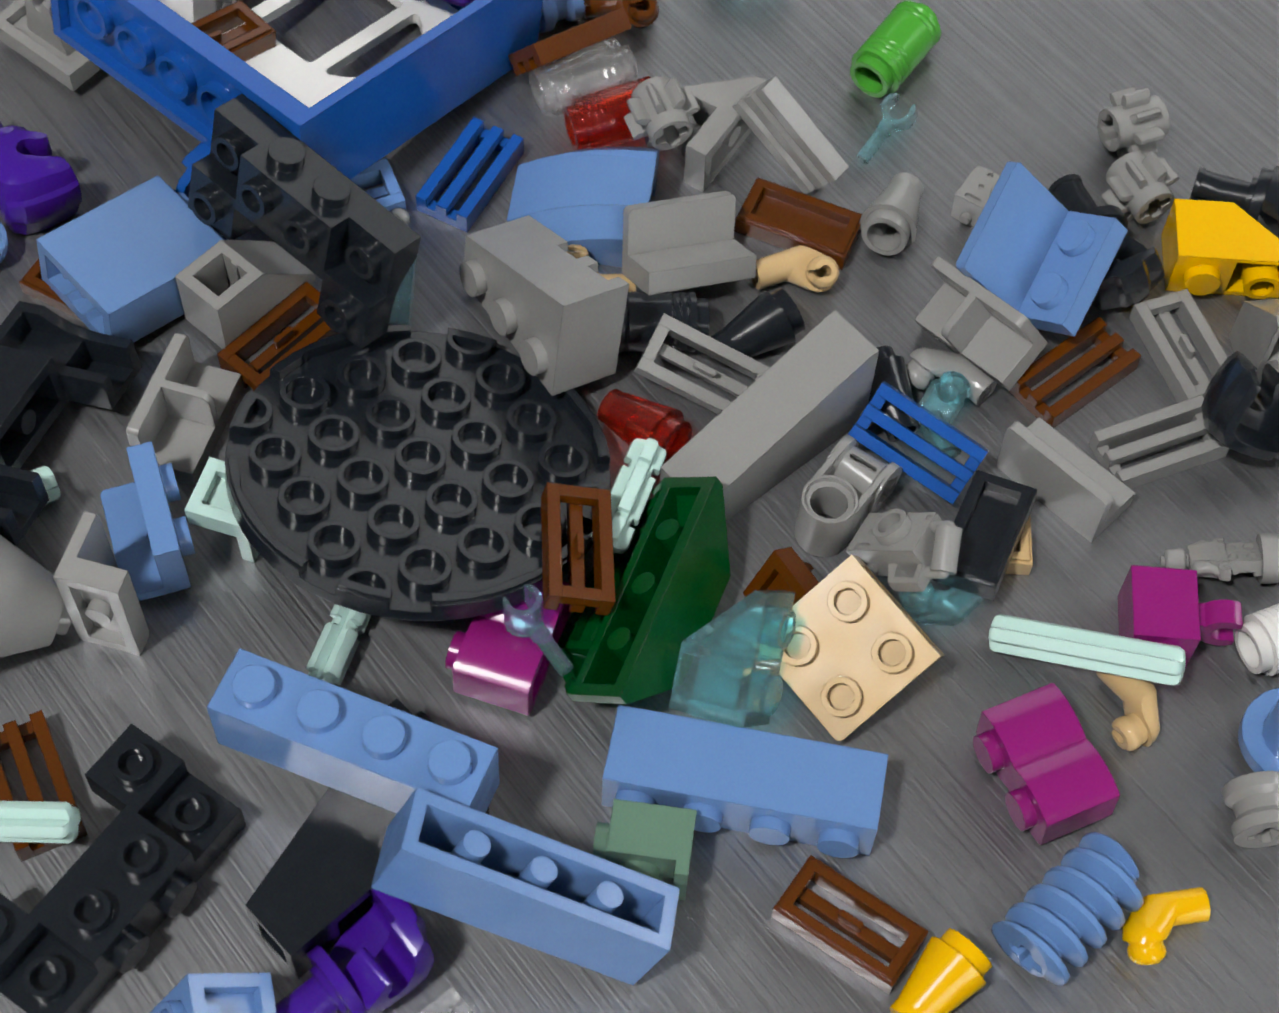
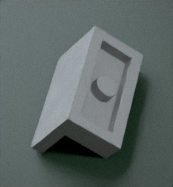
M720 191L626 206L623 212L622 274L647 295L754 278L757 255L734 239L736 197L729 191Z
M1040 417L1028 427H1025L1019 421H1015L1006 430L995 466L1014 482L1036 488V499L1090 543L1131 505L1135 496V492Z
M84 511L53 578L79 640L141 656L150 631L129 572L117 567L99 514Z

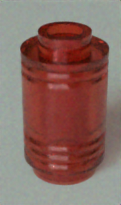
M645 76L636 81L632 80L596 91L594 94L589 93L588 95L573 98L570 106L563 107V120L573 149L576 151L614 147L634 141L624 119V116L631 112L626 101L631 98L632 92L637 85L651 77Z

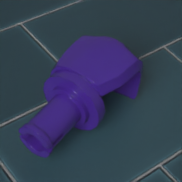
M0 122V217L8 228L14 233L33 234L55 226L78 212L82 202V193L78 179L72 167L64 158L52 155L47 135L41 132L29 131L20 126L11 125L4 127Z
M371 889L374 903L370 910L341 935L329 955L319 945L307 953V957L313 966L309 969L312 977L276 1003V1012L380 1013L414 990L428 977L434 964V954L427 940L426 925L416 906L410 902Z

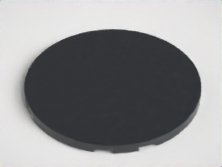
M400 324L389 325L386 333L363 349H359L340 333L311 343L293 352L271 367L270 376L254 391L246 393L230 423L225 451V482L227 496L234 517L243 534L255 550L274 569L291 582L329 602L361 613L411 621H444L490 614L515 606L543 592L541 495L546 483L611 490L610 451L596 416L574 388L552 396L536 375L532 376L527 372L519 356L496 347L497 340L453 328H448L447 334L411 331V325ZM560 502L563 578L568 574L566 503ZM582 505L585 556L593 545L592 506Z

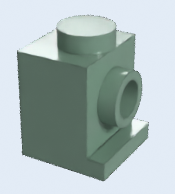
M614 799L610 823L597 821L592 855L680 888L678 900L685 901L697 810Z

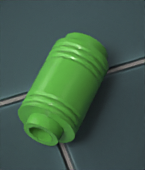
M901 1L894 7L852 56L850 75L855 85L869 96L881 98L898 90L941 38V28L933 10L925 4L913 1Z

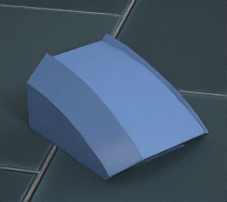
M640 147L582 149L520 164L516 172L507 222L529 215L566 240L568 245L575 244L585 247L588 250V256L597 261L598 265L622 267L624 208L628 205L651 202L652 196H655L658 181L659 150Z

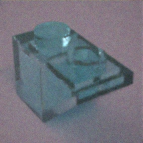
M755 590L682 641L669 708L739 728L769 724L770 717L777 710L783 693V682L781 677H779L783 652L791 643L796 628V615L792 610L795 593L785 590Z

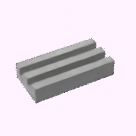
M776 76L746 92L732 106L804 194L811 193L815 188L823 187L827 182L832 183L836 181L849 167Z
M1188 289L1136 303L1129 317L1177 403L1200 395L1204 397L1210 381L1194 355L1195 349L1185 333H1181L1169 312L1170 310L1174 309L1212 376L1215 375L1228 358Z
M664 313L634 372L719 414L732 402L654 363L656 356L735 397L743 393L748 386L664 344L663 342L667 335L753 378V383L770 367Z
M1202 395L1094 431L1089 442V446L1100 465L1130 489L1225 457L1230 449L1218 441L1205 428L1201 408L1204 400ZM1199 436L1203 440V442L1122 469L1120 466L1121 463L1166 451L1170 446Z

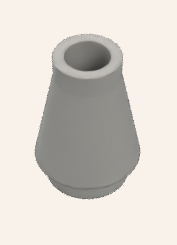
M906 172L894 175L889 185L861 215L862 239L874 252L882 255H896L911 246L915 241L920 199L924 192V186L918 177Z

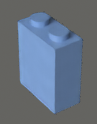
M157 175L37 238L36 242L42 280L48 284L91 331L131 339L134 343L185 314L175 276L217 242L227 239L214 228L202 223L193 211L188 208L189 198L182 192L176 193Z

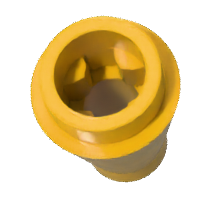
M948 928L940 938L934 936L930 938L899 997L889 1007L891 1013H950L986 986L983 977L992 968V964L985 954L958 931Z

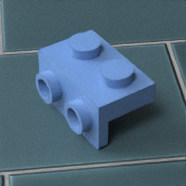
M152 441L127 447L126 450L134 482L105 489L100 494L117 567L128 570L139 601L191 588L184 557L196 554L186 516L173 518L170 503L182 499L172 463L159 465Z

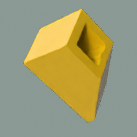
M1174 199L1161 233L1165 291L1177 292L1188 289L1190 294L1193 295L1221 294L1248 296L1252 299L1279 298L1278 237L1234 202Z

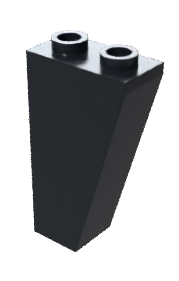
M398 698L388 705L413 715ZM418 711L414 715L416 717L434 723V721L422 711ZM330 787L245 905L254 930L298 979L313 967L307 957L308 952L319 945L329 954L341 935L373 906L374 900L371 885L387 826L396 816L394 812ZM488 807V809H487V811H486V814H488V815H490V814H489V807Z

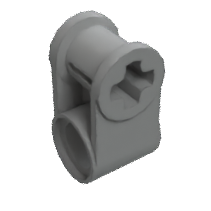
M848 434L844 436L833 448L823 466L806 483L802 490L794 525V537L798 545L805 552L817 557H830L839 554L855 536L867 515L878 512L888 500L900 479L902 467L894 462L885 465L858 448L857 439ZM818 514H826L833 517V519L824 518Z

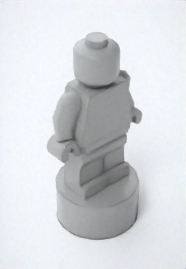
M1279 533L1257 534L1255 542L1225 544L1224 538L1221 537L1214 538L1212 542L1200 540L1188 545L1187 553H1185L1183 548L1166 549L1164 556H1160V567L1197 570V577L1219 578L1222 581H1230L1231 575L1253 572V575L1258 577L1259 584L1279 583Z

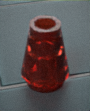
M619 389L610 391L604 397L598 409L599 421L606 424L628 446L636 438L647 440L649 437L657 440L658 445L666 450L665 462L691 440L692 426L684 420L683 413L680 410L624 393Z

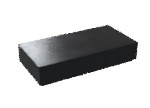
M976 470L954 520L956 526L963 529L956 575H949L946 579L932 580L994 601L1035 504L1037 489Z

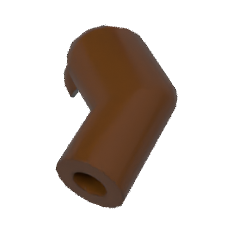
M584 0L585 15L583 19L600 17L624 7L632 26L647 27L653 24L659 14L657 0Z

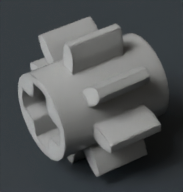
M656 76L646 79L636 86L631 98L626 101L631 112L624 116L630 133L634 140L644 138L648 148L654 147L658 150H669L678 147L691 136L693 128L697 125L692 114L700 110L690 86L680 88L676 78L670 80L664 76Z
M1135 86L1110 93L1112 106L1101 110L1097 119L1098 133L1103 145L1109 151H1117L1119 158L1133 151H1141L1145 156L1153 151L1155 154L1158 153L1155 141L1165 138L1170 128L1169 112L1164 101L1159 96H1150L1148 88L1137 91Z
M1133 151L1123 155L1110 166L1106 173V181L1111 189L1101 196L1107 205L1119 207L1128 222L1135 218L1138 223H1149L1161 217L1172 206L1175 197L1169 186L1179 180V177L1165 157L1159 159L1154 151L1146 156L1141 151Z

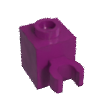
M1131 565L1118 594L1119 636L1179 646L1185 650V669L1200 640L1211 645H1232L1234 642L1233 629H1241L1243 626L1241 602L1221 599L1199 603L1197 570Z

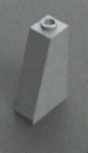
M836 310L833 311L660 467V482L663 478L717 477L723 484L727 522L852 429L868 405L879 350Z

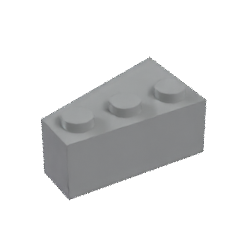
M528 215L466 235L464 262L460 264L459 274L466 293L470 297H476L485 308L496 332L501 336H506L520 354L521 361L527 372L532 376L536 375L549 393L554 396L615 374L629 283L620 277L610 280L605 279L597 273V261L588 255L576 259L566 252L568 251V242Z

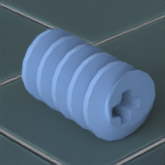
M1086 833L1082 837L1079 847L1071 849L1064 854L1060 862L1061 865L1052 867L1045 873L1042 884L1034 885L1027 891L1024 902L1013 904L1008 909L1005 916L1006 921L1002 920L994 923L991 929L997 943L1009 958L1032 975L1043 977L1056 986H1064L1070 978L1067 967L1061 959L1074 967H1083L1089 957L1081 942L1094 949L1102 948L1107 941V936L1102 926L1111 930H1120L1126 921L1121 908L1129 912H1137L1144 903L1142 894L1136 886L1140 876L1138 867L1132 857L1118 842L1101 833Z

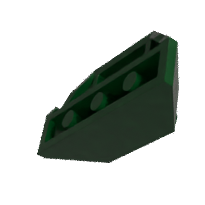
M717 477L663 478L652 490L655 497L648 501L637 526L631 524V527L635 529V534L628 550L623 554L613 553L615 604L609 616L595 614V607L589 606L585 607L583 613H571L555 648V654L560 672L566 683L564 685L566 693L573 701L630 704L685 685L731 576L723 484ZM594 566L585 583L586 588H594Z

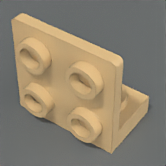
M850 555L754 640L755 647L837 741L847 738L917 676L926 672L944 656V653L861 558L855 555Z

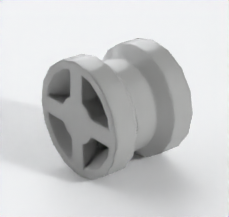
M1258 771L1244 774L1227 782L1222 788V794L1226 806L1234 810L1236 820L1230 828L1235 845L1244 848H1264L1279 845V771Z

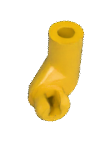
M1203 887L1148 894L1143 897L1144 903L1137 912H1131L1122 927V939L1128 942L1127 955L1133 963L1138 965H1153L1161 962L1166 956V947L1163 940L1167 939L1173 926L1209 921L1211 915L1210 903Z

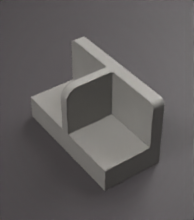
M937 256L930 266L944 283L914 320L925 331L954 352L964 356L993 380L1010 391L1048 342L1025 315L970 277L965 276L946 260Z
M175 332L127 426L126 435L130 447L152 441L159 465L172 463L177 482L195 487L244 389L241 374L195 362L189 337Z

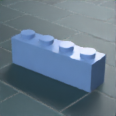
M240 648L207 705L210 720L219 744L396 814L417 787L486 813L500 784L497 747Z
M618 704L602 778V806L612 808L613 800L620 799L697 810L695 831L712 833L723 828L748 833L753 840L767 845H784L792 841L817 846V849L823 854L836 858H851L857 854L870 856L878 830L889 754Z
M418 787L387 826L371 888L633 986L670 951L680 888Z

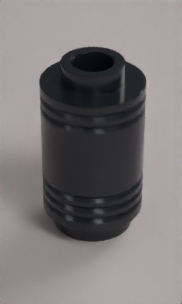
M628 292L619 352H644L664 313L709 336V305L707 298H697L695 292H666L654 295H647L645 292ZM669 335L666 336L663 342L680 352L696 351V349Z

